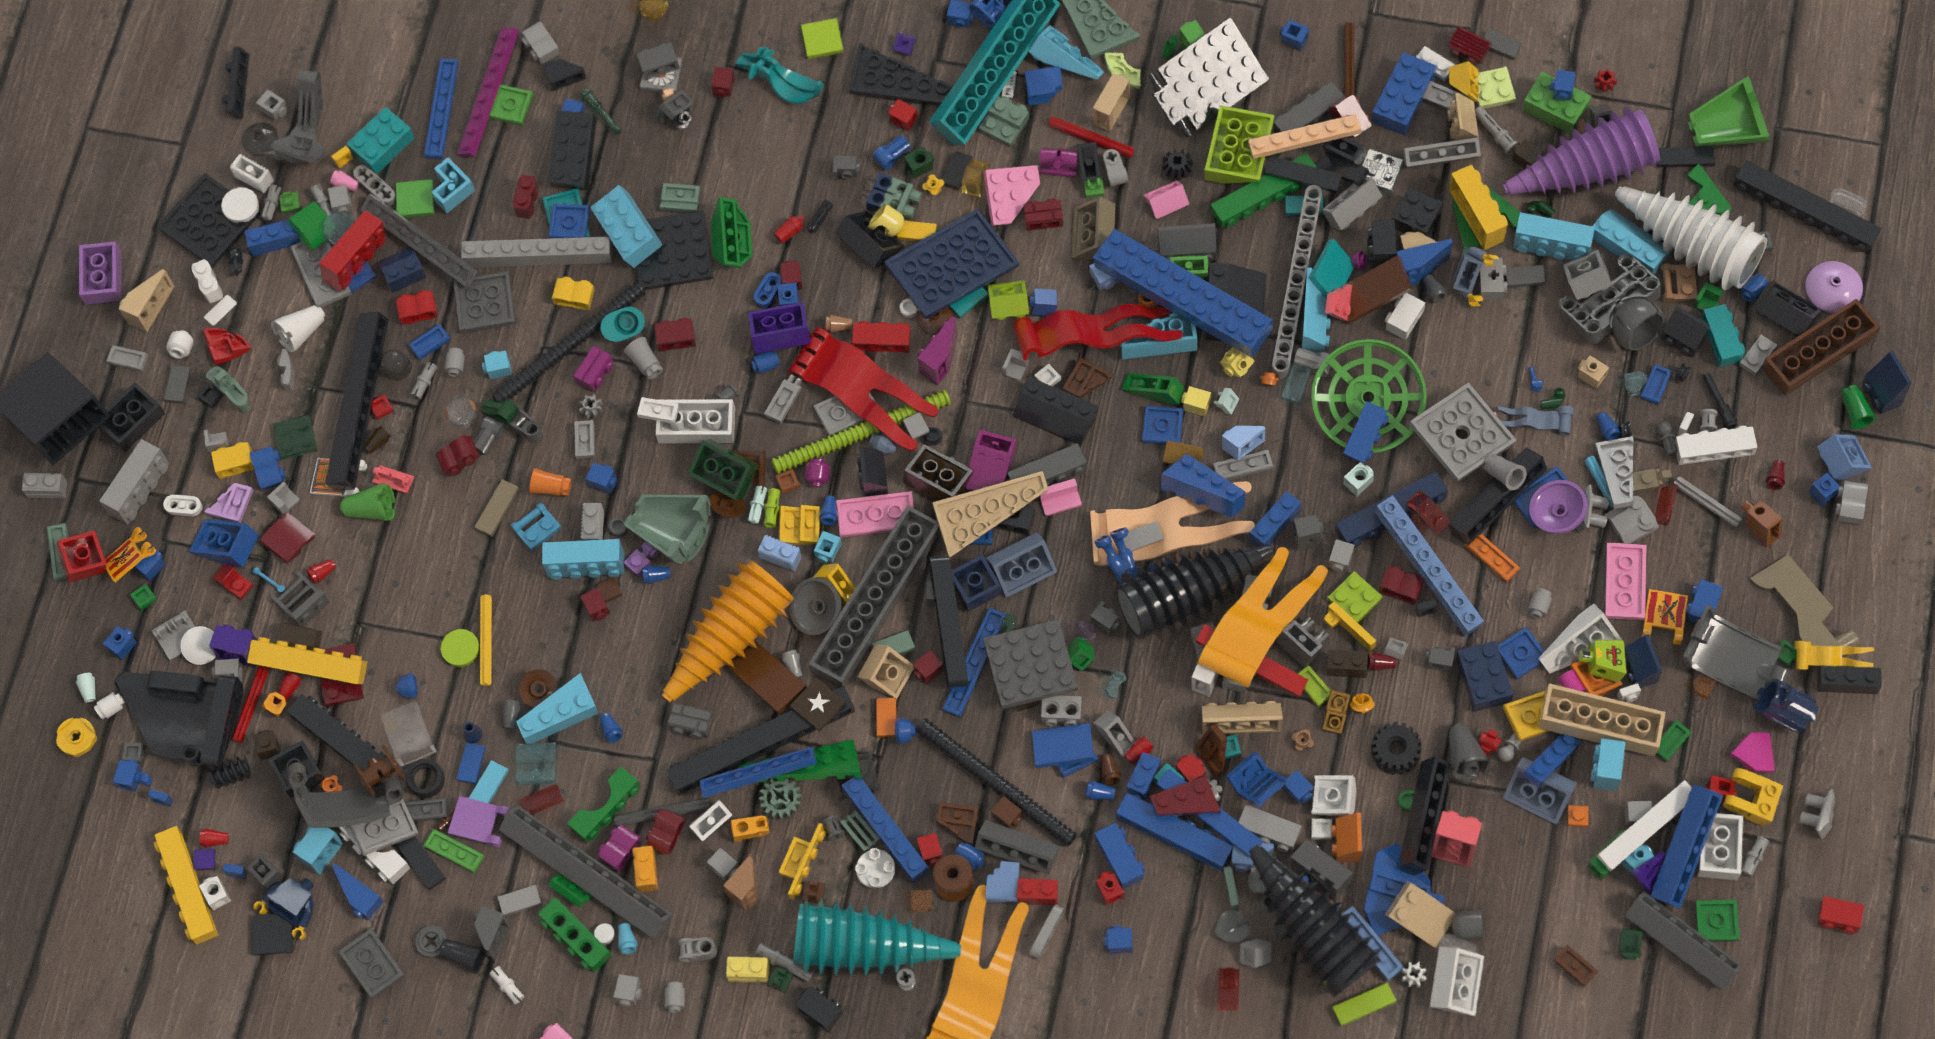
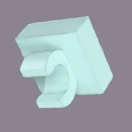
M1224 388L1223 392H1218L1219 400L1213 403L1218 408H1221L1225 414L1232 415L1239 398L1232 389Z

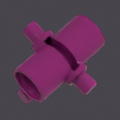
M1042 147L1040 165L1049 167L1040 166L1039 174L1076 177L1077 170L1068 168L1077 169L1078 151Z

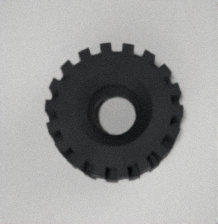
M1393 722V725L1390 726V723H1387L1385 728L1380 727L1378 733H1375L1371 748L1372 759L1374 762H1377L1376 766L1378 768H1383V772L1387 773L1389 770L1392 775H1395V772H1399V775L1404 774V771H1411L1412 767L1417 765L1421 755L1422 742L1418 738L1419 734L1417 731L1413 732V727L1407 728L1405 723L1398 725V722ZM1391 742H1401L1404 745V751L1399 755L1392 754L1389 750Z

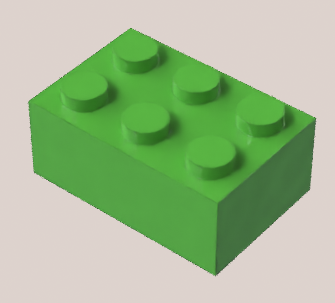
M1541 72L1524 100L1522 111L1572 135V130L1578 126L1577 122L1582 119L1589 108L1591 95L1573 87L1571 101H1560L1552 98L1553 91H1550L1551 80H1555V78Z

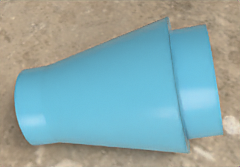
M620 924L618 926V949L621 950L622 954L634 953L637 950L638 943L630 928V924Z

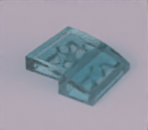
M556 742L517 744L516 784H556Z

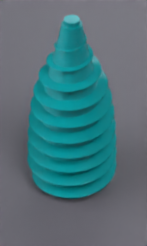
M822 897L817 906L808 904L807 899L804 904L800 903L793 964H802L805 974L811 965L818 966L820 975L826 966L833 967L835 976L841 967H847L850 976L855 968L860 967L863 968L865 976H867L872 967H878L882 975L885 967L893 966L897 974L901 965L909 964L911 969H913L915 963L926 962L928 964L929 961L956 959V957L961 955V945H958V942L927 933L924 927L921 930L912 927L911 919L904 925L898 922L896 912L889 920L883 917L881 908L876 916L869 914L867 905H865L861 913L854 911L852 902L846 910L840 909L837 899L832 907H825Z

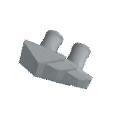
M1588 485L1583 491L1587 498L1588 509L1584 520L1577 526L1578 533L1589 528V525L1604 528L1607 523V516L1592 513V506L1606 510L1609 505V498L1593 495L1592 485Z
M1832 789L1829 791L1828 796L1825 797L1808 793L1805 805L1822 809L1820 815H1815L1803 811L1800 816V824L1817 827L1816 831L1821 840L1832 828L1835 794Z

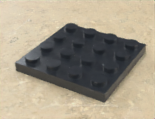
M204 173L156 227L199 259H205L213 268L261 214L258 210L255 217L247 222L234 223L228 220L223 213L221 205L223 198L230 190Z
M703 210L646 219L661 241L662 246L637 265L639 284L644 291L714 279Z

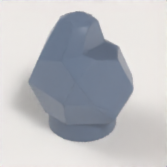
M883 433L880 435L874 434L871 437L870 447L874 450L882 451L884 456H888L896 451V444Z

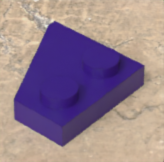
M1659 852L1631 872L1648 895L1652 894L1667 853Z

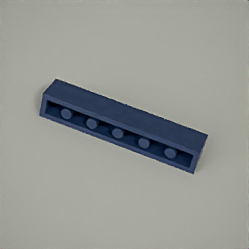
M1435 471L1336 523L1335 532L1341 541L1354 544V548L1362 544V541L1368 538L1373 539L1379 535V532L1386 529L1374 511L1377 505L1392 495L1407 516L1412 518L1413 514L1426 511L1430 505L1442 503L1447 497L1448 489Z

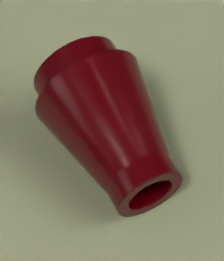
M1781 460L1773 462V466L1766 478L1767 486L1773 490H1780L1785 485V463Z
M1377 652L1368 654L1367 669L1378 671L1396 668L1397 659L1395 657Z

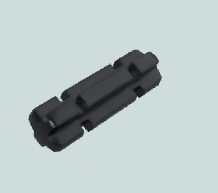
M823 201L822 207H819L812 221L807 225L808 231L816 233L819 228L818 226L822 224L828 215L827 212H830L833 207L830 201Z

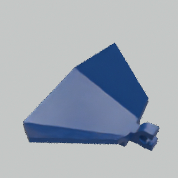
M1397 843L1376 853L1364 905V912L1369 925L1377 936L1402 927L1399 923L1385 915L1406 881L1411 882L1442 904L1445 896L1430 892V879L1424 872L1413 876L1397 868L1402 850Z

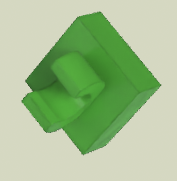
M1102 177L1101 179L1097 178V180L1091 181L1087 179L1083 182L1086 199L1104 196Z
M290 191L279 195L282 214L301 210L298 192L291 193Z

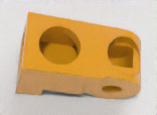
M766 816L731 820L734 843L742 842L744 839L762 837L770 833Z

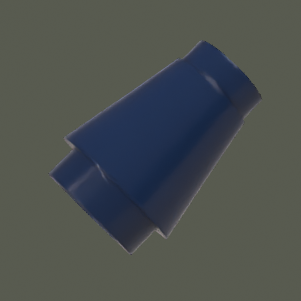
M466 722L463 726L465 741L471 744L479 742L483 735L481 728L472 722Z

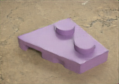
M234 483L228 488L226 493L217 498L218 501L211 508L208 507L205 510V513L216 518L241 523L254 490L252 487Z

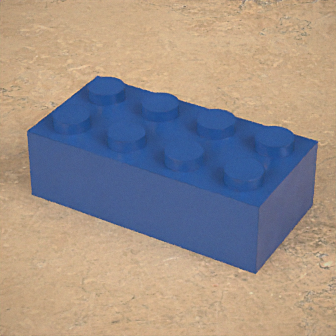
M1402 52L1373 110L1372 122L1406 136L1423 102V96L1428 85L1435 78L1437 65Z

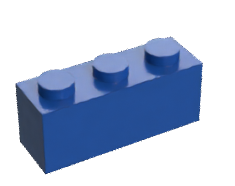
M288 220L245 231L248 248L253 256L288 248L301 242L299 240L300 234L288 224Z
M1366 401L1342 455L1358 463L1364 464L1365 460L1369 462L1373 451L1370 450L1372 444L1378 443L1381 433H1378L1381 426L1385 427L1389 418L1386 415L1388 410Z
M1286 491L1250 531L1249 541L1255 546L1271 545L1301 512V502Z
M1114 823L1096 832L1095 840L1113 873L1115 872L1121 888L1125 889L1143 880L1145 869L1141 861H1136L1134 857L1136 852L1131 844H1127L1125 840L1127 836L1123 828H1119Z

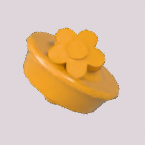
M1357 694L1350 702L1351 708L1362 714L1372 710L1375 704L1368 694Z

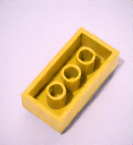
M1471 164L1451 173L1449 192L1483 250L1504 242L1508 225L1507 219L1504 215L1500 214L1497 202L1490 197L1489 188L1487 185H1483L1479 171L1475 170Z

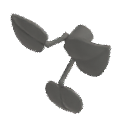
M1254 866L1248 876V887L1253 893L1262 892L1263 896L1266 889L1263 882L1259 881L1260 876ZM1263 896L1259 908L1245 920L1239 911H1225L1218 919L1215 930L1216 936L1230 943L1241 942L1250 934V928L1246 923L1262 911L1265 914L1274 912L1275 918L1278 919L1276 911L1267 912L1272 904L1270 897ZM1284 925L1274 926L1275 935L1279 940L1282 939L1286 932ZM1291 938L1281 940L1285 943H1293Z

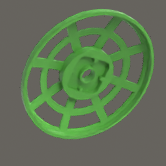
M1357 340L1336 349L1320 365L1312 385V409L1321 429L1332 441L1346 448L1347 443L1341 441L1336 435L1342 429L1350 433L1353 432L1354 428L1350 427L1348 423L1354 417L1359 419L1366 403L1363 400V394L1370 392L1374 396V400L1370 403L1388 410L1391 401H1402L1397 417L1394 418L1387 411L1386 415L1389 416L1387 420L1389 425L1378 431V433L1383 435L1395 428L1402 436L1398 440L1382 447L1373 448L1372 444L1370 450L1373 453H1381L1402 444L1414 432L1411 427L1407 429L1400 423L1406 413L1408 401L1420 400L1417 416L1422 414L1426 407V386L1417 364L1402 349L1381 340ZM1364 346V358L1353 360L1343 367L1335 360L1338 355L1347 350ZM1372 346L1387 349L1397 354L1401 359L1392 366L1383 360L1372 358ZM1364 364V375L1354 379L1347 372L1354 366ZM1372 364L1382 366L1389 372L1383 378L1372 375ZM1406 364L1410 366L1416 376L1420 393H1408L1405 380L1399 373ZM1330 365L1337 373L1330 384L1329 393L1317 394L1320 378L1326 367ZM1394 376L1400 384L1402 393L1391 394L1388 383ZM1342 377L1349 384L1346 394H1334L1336 384ZM1317 401L1329 402L1330 411L1337 422L1331 430L1326 427L1320 416ZM1334 402H1346L1349 412L1342 419L1336 410Z

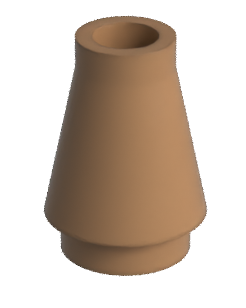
M831 314L830 316H825V330L830 333L852 330V319Z

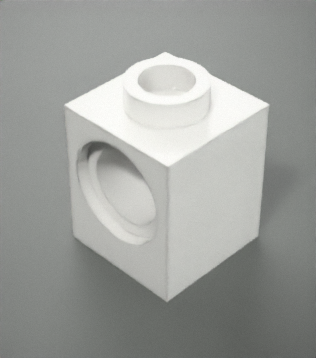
M218 876L209 877L199 885L209 906L213 910L231 902ZM214 888H218V892L215 895H210Z

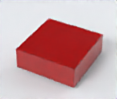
M385 394L372 401L371 410L377 420L394 412Z

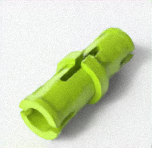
M771 488V490H768L763 524L767 528L776 526V517L780 509L779 498L781 491L779 489Z

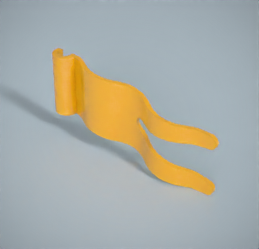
M1284 547L1278 548L1270 563L1259 574L1244 595L1224 615L1206 644L1197 664L1248 688L1273 642L1294 620L1322 585L1328 573L1327 568L1322 565L1317 566L1308 578L1293 588L1274 608L1266 610L1262 605L1283 570L1289 555L1288 549Z
M979 885L969 906L959 944L961 945V955L955 959L945 1001L932 1026L931 1034L926 1039L991 1038L1003 1006L1020 932L1029 912V907L1026 903L1021 902L1017 905L1008 921L989 967L982 969L979 966V955L987 902L986 885Z

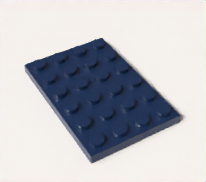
M976 209L884 261V265L926 320L1019 267V262L980 211Z

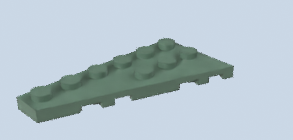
M1061 0L1090 59L1141 39V35L1130 28V25L1123 21L1104 0Z

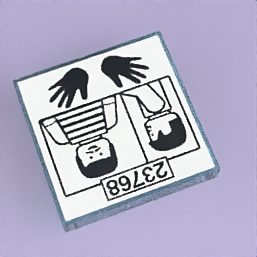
M1368 148L1367 156L1362 166L1368 168L1369 174L1366 177L1372 178L1379 190L1392 193L1404 159Z

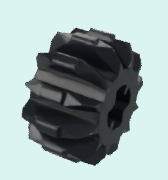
M1174 149L1173 153L1168 151L1166 153L1167 157L1162 158L1165 176L1170 175L1171 180L1177 177L1180 181L1181 176L1187 178L1188 173L1192 172L1193 160L1190 159L1189 153L1184 154L1183 149L1180 152Z

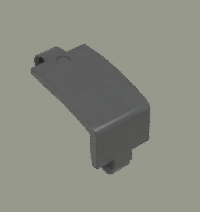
M1708 604L1701 619L1698 620L1694 628L1691 641L1683 656L1684 664L1687 667L1754 700H1758L1760 696L1757 694L1759 688H1764L1773 679H1779L1787 683L1792 672L1775 665L1782 650L1780 646L1715 615V610Z
M296 762L288 767L289 782L294 790L295 801L307 825L313 828L350 826L388 817L391 815L389 806L401 801L404 796L402 784L397 779H390L385 785H372L371 787L376 794L374 797L365 787L334 792H309L305 785L307 781L305 766Z

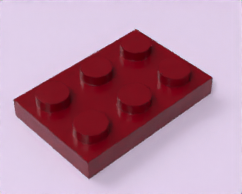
M354 643L325 649V653L332 654V651L344 653L343 657L350 658V655H357ZM320 677L326 707L364 699L362 684Z

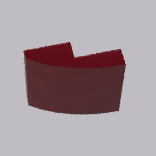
M287 512L268 529L260 539V542L288 564L301 554V549L315 539V534Z

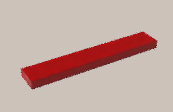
M1204 624L1195 643L1205 647L1215 629ZM1266 656L1255 675L1298 698L1308 682L1307 678Z

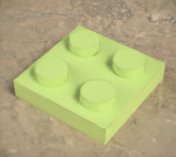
M1507 67L1479 73L1478 86L1480 93L1478 94L1477 102L1479 107L1482 106L1485 109L1516 102Z

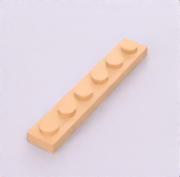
M1355 114L1248 140V145L1253 159L1360 134L1361 126Z

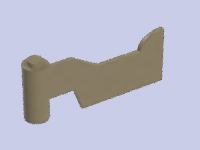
M1786 555L1750 578V581L1759 588L1765 590L1775 589L1797 616L1799 638L1801 641H1811V645L1860 646V640L1853 630L1848 629L1834 638L1823 625L1825 619L1832 612L1833 606L1789 555ZM1812 665L1814 668H1820V666Z

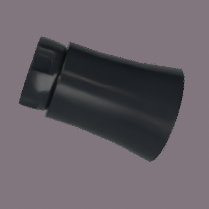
M445 939L440 948L439 955H441V958L477 974L485 961L486 951L484 947Z

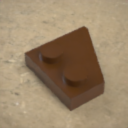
M1215 723L1207 729L1194 748L1217 777L1224 772L1227 737Z

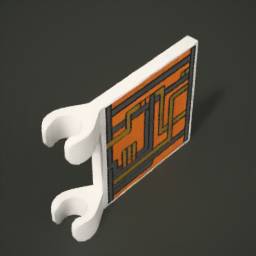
M317 458L310 490L311 494L348 497L360 492L358 488H355V490L336 491L325 484L330 459ZM361 460L359 471L365 472L367 464H365L364 460Z

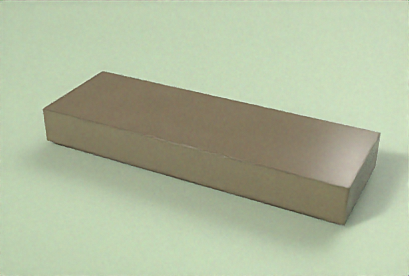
M501 480L475 525V529L493 537L518 493L519 487Z

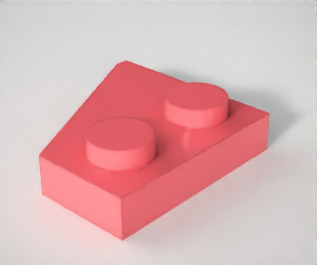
M1344 284L1343 288H1337L1334 292L1327 294L1325 313L1339 320H1348V315L1351 311L1352 285Z

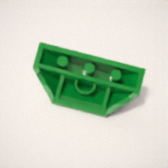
M719 197L711 220L713 257L722 265L740 268L753 256L750 221L738 206L739 204L736 200Z

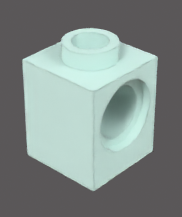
M1360 462L1344 476L1343 484L1355 496H1358L1373 482L1374 472L1368 465L1364 466ZM1363 476L1365 479L1357 480L1355 477Z

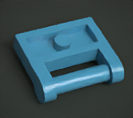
M541 502L517 523L514 522L510 525L531 551H534L562 529L561 525ZM542 513L543 518L525 532L522 531L521 528Z

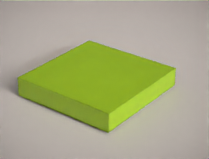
M837 18L801 25L808 59L843 53Z

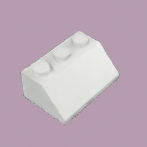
M1439 947L1430 1007L1442 1011L1475 1016L1484 956L1460 948Z

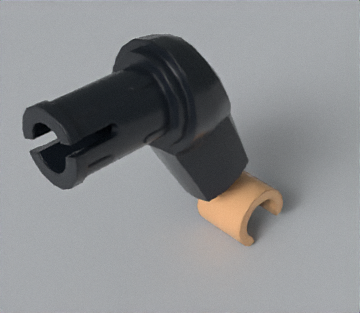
M673 89L663 90L662 98L664 101L674 95ZM690 108L672 120L674 126L683 129L689 125V122L692 120Z

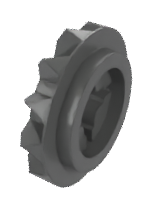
M437 926L425 927L416 937V948L420 954L427 958L436 957L439 955L440 948L444 940L447 939V936ZM426 937L431 938L432 940L437 938L435 940L437 947L433 945L427 946L429 942Z

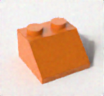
M1361 813L1336 818L1335 825H1332V837L1336 839V844H1332V856H1336L1338 863H1360L1362 854Z

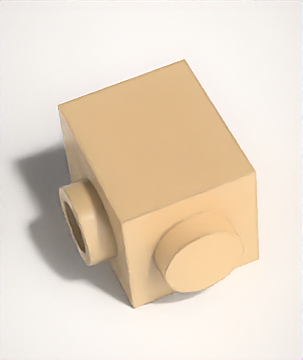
M1589 356L1587 360L1583 359L1577 368L1579 370L1578 378L1597 389L1607 376L1609 367L1594 357Z

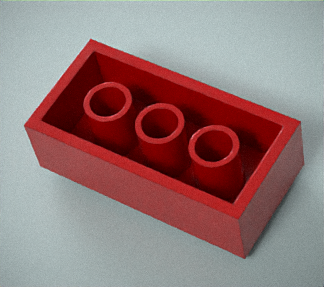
M365 210L319 262L322 281L339 292L344 287L347 288L352 278L361 272L363 265L373 258L375 251L385 244L386 238L383 221Z

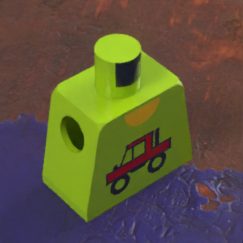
M1596 640L1588 650H1580L1579 661L1588 663L1591 675L1620 682L1626 674L1624 640Z

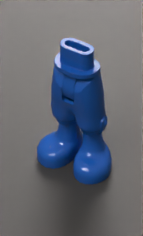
M1127 527L1116 529L1110 532V535H1103L1094 541L1097 548H1102L1106 552L1107 565L1112 569L1120 584L1123 573H1129L1134 577V571L1137 568L1133 559V552L1126 548L1124 538L1129 534ZM1112 540L1114 541L1118 549L1119 555H1117L1113 549Z

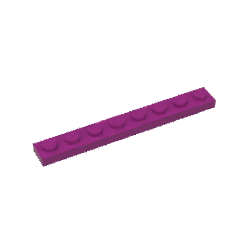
M515 27L501 28L457 152L461 158L475 157L519 33V30Z

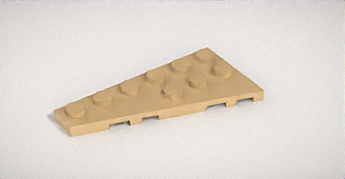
M1043 471L933 502V509L949 558L1048 490Z

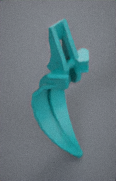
M768 47L758 48L757 54L742 53L734 64L749 71L748 79H753L756 74L763 79L766 78L776 94L789 103L804 104L819 96L823 90V82L820 80L819 82L781 66L777 60L771 58L775 52L772 49L769 50Z

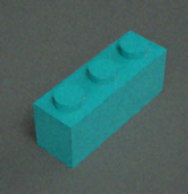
M1726 304L1704 309L1701 319L1710 325L1707 335L1719 367L1741 362L1745 354V347L1743 343L1739 342V332L1737 327L1733 326L1731 311L1727 310Z

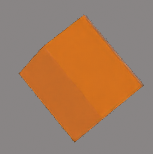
M1578 661L1570 665L1587 693L1603 697L1623 685L1621 681L1614 682L1591 675L1587 662Z

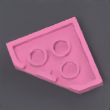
M1038 165L983 171L991 226L1009 225L1012 223L1040 184Z

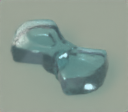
M1116 670L1112 672V678L1108 682V686L1104 688V693L1107 697H1118V687L1120 683L1126 681V676L1122 671Z

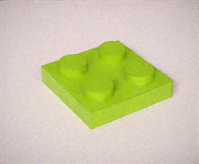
M1354 571L1328 596L1327 600L1331 604L1333 602L1338 604L1349 616L1359 623L1383 599V596Z

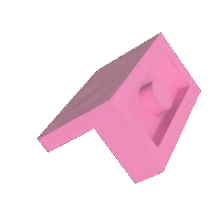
M1177 180L1144 195L1145 201L1151 206L1156 219L1189 205L1184 187Z
M1075 479L1048 486V490L1039 496L1045 516L1082 506Z

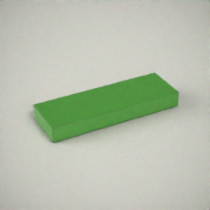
M435 829L432 830L423 845L424 848L473 873H476L485 857L483 854Z

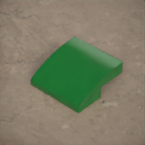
M315 201L288 220V224L300 234L299 240L311 251H314L338 233L331 219Z

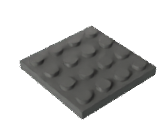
M1059 619L983 638L1002 709L1078 690Z

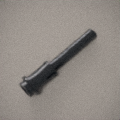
M1706 373L1703 375V378L1718 405L1717 411L1724 421L1723 426L1727 427L1728 430L1735 428L1738 425V419L1734 417L1729 404H1725L1711 374Z

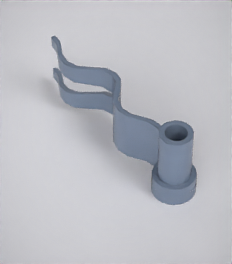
M1498 406V410L1506 414L1527 416L1515 421H1501L1505 427L1531 426L1539 430H1559L1560 435H1570L1571 418L1574 416V408L1571 406H1560L1558 411H1538L1531 407L1510 409Z

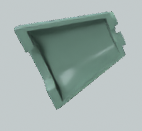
M642 494L634 505L635 513L633 515L630 514L626 518L624 526L673 562L683 564L684 561L689 562L698 554L706 540L710 525L707 524L708 516H711L710 500L706 495Z

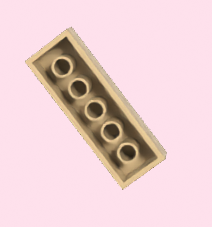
M1549 684L1544 693L1538 728L1600 743L1601 738L1625 742V750L1655 756L1660 747L1666 712Z

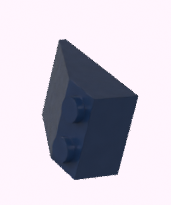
M1890 351L1865 375L1862 386L1864 391L1869 393L1872 398L1873 407L1876 410L1878 409L1880 414H1883L1902 405L1912 382L1894 351Z

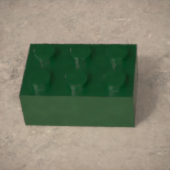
M712 439L702 440L687 474L732 499L739 500L744 499L759 465Z

